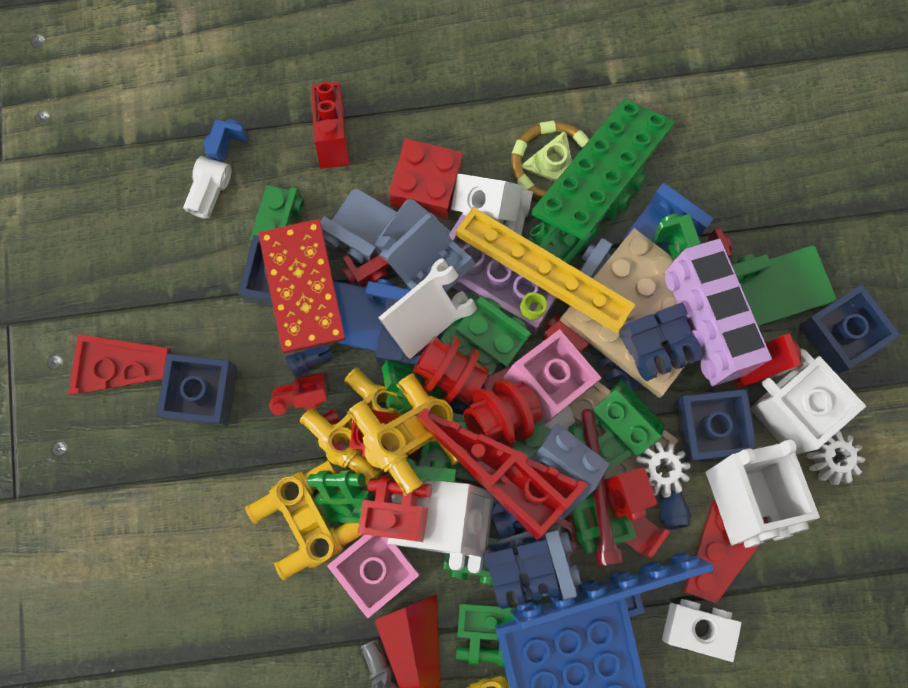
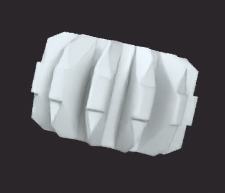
M838 431L819 449L814 450L815 452L807 454L806 457L815 461V464L811 465L809 470H820L818 480L826 481L829 478L831 485H839L841 481L850 483L853 481L852 475L861 474L862 471L856 464L864 463L866 459L857 456V452L863 446H852L854 436L847 435L843 437L842 433ZM837 453L839 459H837L834 463L832 457H834Z
M656 442L654 444V451L648 448L643 452L646 458L637 457L635 460L638 465L645 468L654 495H657L661 489L664 498L671 495V489L676 493L681 492L682 486L679 482L686 483L690 479L681 472L690 468L689 463L681 464L679 461L685 456V452L681 451L674 455V444L670 443L667 445L664 451L661 442ZM661 462L663 463L662 467L667 466L669 470L664 477H661L662 472L659 474L656 472V467Z

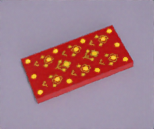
M320 219L258 232L282 352L286 354L346 340Z

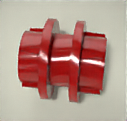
M434 336L419 357L413 372L426 379L423 389L427 394L437 386L444 391L441 399L448 404L454 398L466 405L470 404L473 400V395L481 389L489 373L487 368L477 363L480 351L473 348L467 355H464L458 351L461 343L460 338L454 336L447 344Z
M499 380L492 386V391L489 389L476 391L473 395V404L464 411L467 430L478 435L482 434L510 448L514 445L515 439L522 442L530 439L534 433L535 423L542 419V407L539 399L532 388L523 383V381L513 384L508 380Z

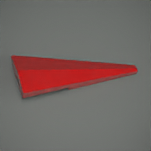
M426 408L417 415V420L537 540L542 537L588 486L581 480L572 479L551 466L547 467L529 459L527 455L482 434L478 435L461 427L460 424L441 418Z
M436 594L374 619L399 688H441L438 601Z

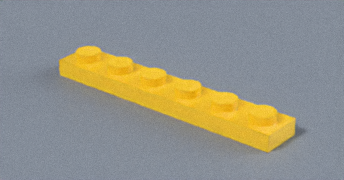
M472 207L456 230L455 236L616 334L635 306L631 301Z

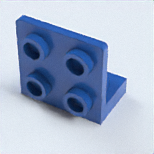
M663 183L656 191L650 204L625 234L623 241L634 228L649 240H652L661 219L675 213H679L680 216L691 215L699 238L714 218ZM671 243L661 244L658 247L669 254L668 245Z

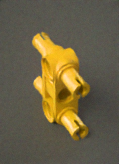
M358 367L353 369L345 378L344 382L354 389L363 400H366L371 410L400 414L399 417L404 415L398 413L397 409H384L378 405L380 402H386L389 395L398 396L397 393L386 391L384 385H376ZM315 408L307 410L302 415L300 423L319 439V446L326 452V457L331 463L340 465L345 469L350 468L355 473L364 474L366 485L370 478H379L382 470L372 466L366 457L362 456V450L348 448L340 451L333 447V444L337 442L345 443L350 447L353 423L351 415L347 414L339 423L333 425L317 412Z
M414 373L406 376L397 384V387L400 388L413 407L411 411L386 425L385 423L381 424L367 405L366 400L360 401L347 412L364 434L362 439L366 446L365 457L367 461L376 468H381L385 472L389 471L405 496L423 484L406 461V458L411 453L433 441L439 443L451 460L452 465L459 462L417 420V415L426 408L431 413L452 421L453 410L446 401L428 396Z
M329 460L307 473L302 471L290 477L282 478L276 485L271 487L268 495L245 506L247 515L253 524L279 510L283 513L299 543V550L274 563L277 573L283 581L306 567L310 569L316 568L342 553L346 544L363 535L358 534L359 523H344L336 529L330 527L314 501L315 497L313 494L317 487H310L308 485V476L310 474H317L319 471H331L333 474H337ZM296 483L299 487V494L294 500L290 501L285 496V489L289 484ZM321 538L325 539L329 544V551L324 557L318 556L314 550L316 541Z

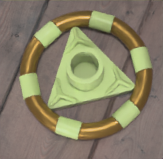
M554 120L541 122L527 129L516 141L511 156V167L517 183L523 185V189L533 191L532 197L540 200L547 191L535 186L524 171L555 182L572 162L567 135L571 136L582 149L590 140L582 130L569 123ZM561 132L559 136L522 164L527 144L533 138L540 134Z

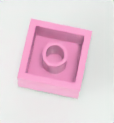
M560 329L515 362L503 377L513 384L523 381V383L532 388L542 407V419L540 422L544 426L601 379L599 374Z
M370 535L361 537L327 565L367 618L421 575L400 546L387 544L388 538Z

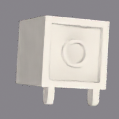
M800 349V361L803 365L793 369L777 384L770 378L764 380L762 384L768 392L750 407L753 414L780 443L790 439L795 442L796 455L819 449L866 407L820 356L813 359L804 349Z
M792 439L754 450L751 448L742 450L739 453L732 454L706 471L731 546L744 543L745 548H750L765 543L764 541L770 539L778 541L789 538L795 533L810 529L808 523L820 518L795 454L796 444ZM767 517L769 523L764 524L763 518Z
M420 480L423 484L432 485L431 497H420L417 500V506L428 508L423 543L388 538L387 544L449 553V566L452 570L457 571L464 567L465 556H469L468 570L471 573H480L483 566V553L486 546H488L494 496L489 491L470 484ZM393 494L392 502L394 504H401L403 495Z

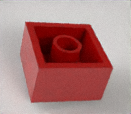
M405 138L388 193L391 206L401 208L406 200L412 199L435 217L448 220L457 174H461L463 168V153Z

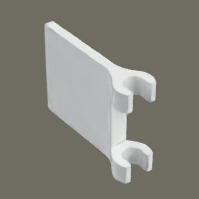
M443 258L434 263L429 275L378 317L409 359L454 321L472 315L478 308L472 299L468 300L463 291L457 293L451 302L442 286L455 281L458 274L453 266L448 267Z

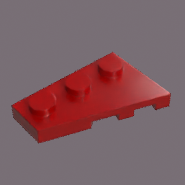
M78 334L68 395L163 379L166 355L171 354L172 348Z
M711 501L694 556H699L700 559L711 562L714 570L686 579L683 592L715 604L759 546L745 548L744 543L731 546L716 501ZM763 519L764 524L769 523L768 520Z

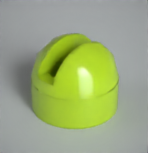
M536 292L527 293L520 304L522 316L532 321L541 318L547 308V301L544 296ZM532 302L538 305L534 311L529 310Z

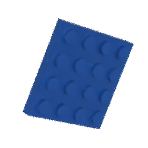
M625 598L527 629H522L515 620L495 625L509 688H646Z

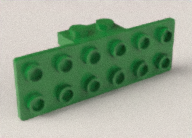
M623 99L532 210V215L579 239L586 240L604 216L614 220L621 210L625 212L628 209L633 194L643 189L647 181V176L644 175L646 162L672 130L675 121L627 99Z
M809 246L771 259L768 258L767 254L756 257L755 254H749L738 259L737 264L732 265L758 326L836 301V296L815 246Z

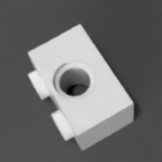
M457 174L451 210L461 211L463 215L467 216L472 207L501 224L504 223V220L516 222L523 185Z
M681 599L680 605L670 602L662 637L663 642L730 662L734 661L742 622L732 620V613L713 608L712 613H707L699 610L701 605L699 603ZM705 619L708 623V632L705 636L698 637L695 632V626L698 621Z

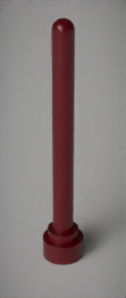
M584 409L581 413L585 444L601 457L594 412L591 409ZM603 475L597 488L593 491L601 545H598L599 552L595 553L597 567L624 563L622 549H618V543H614Z

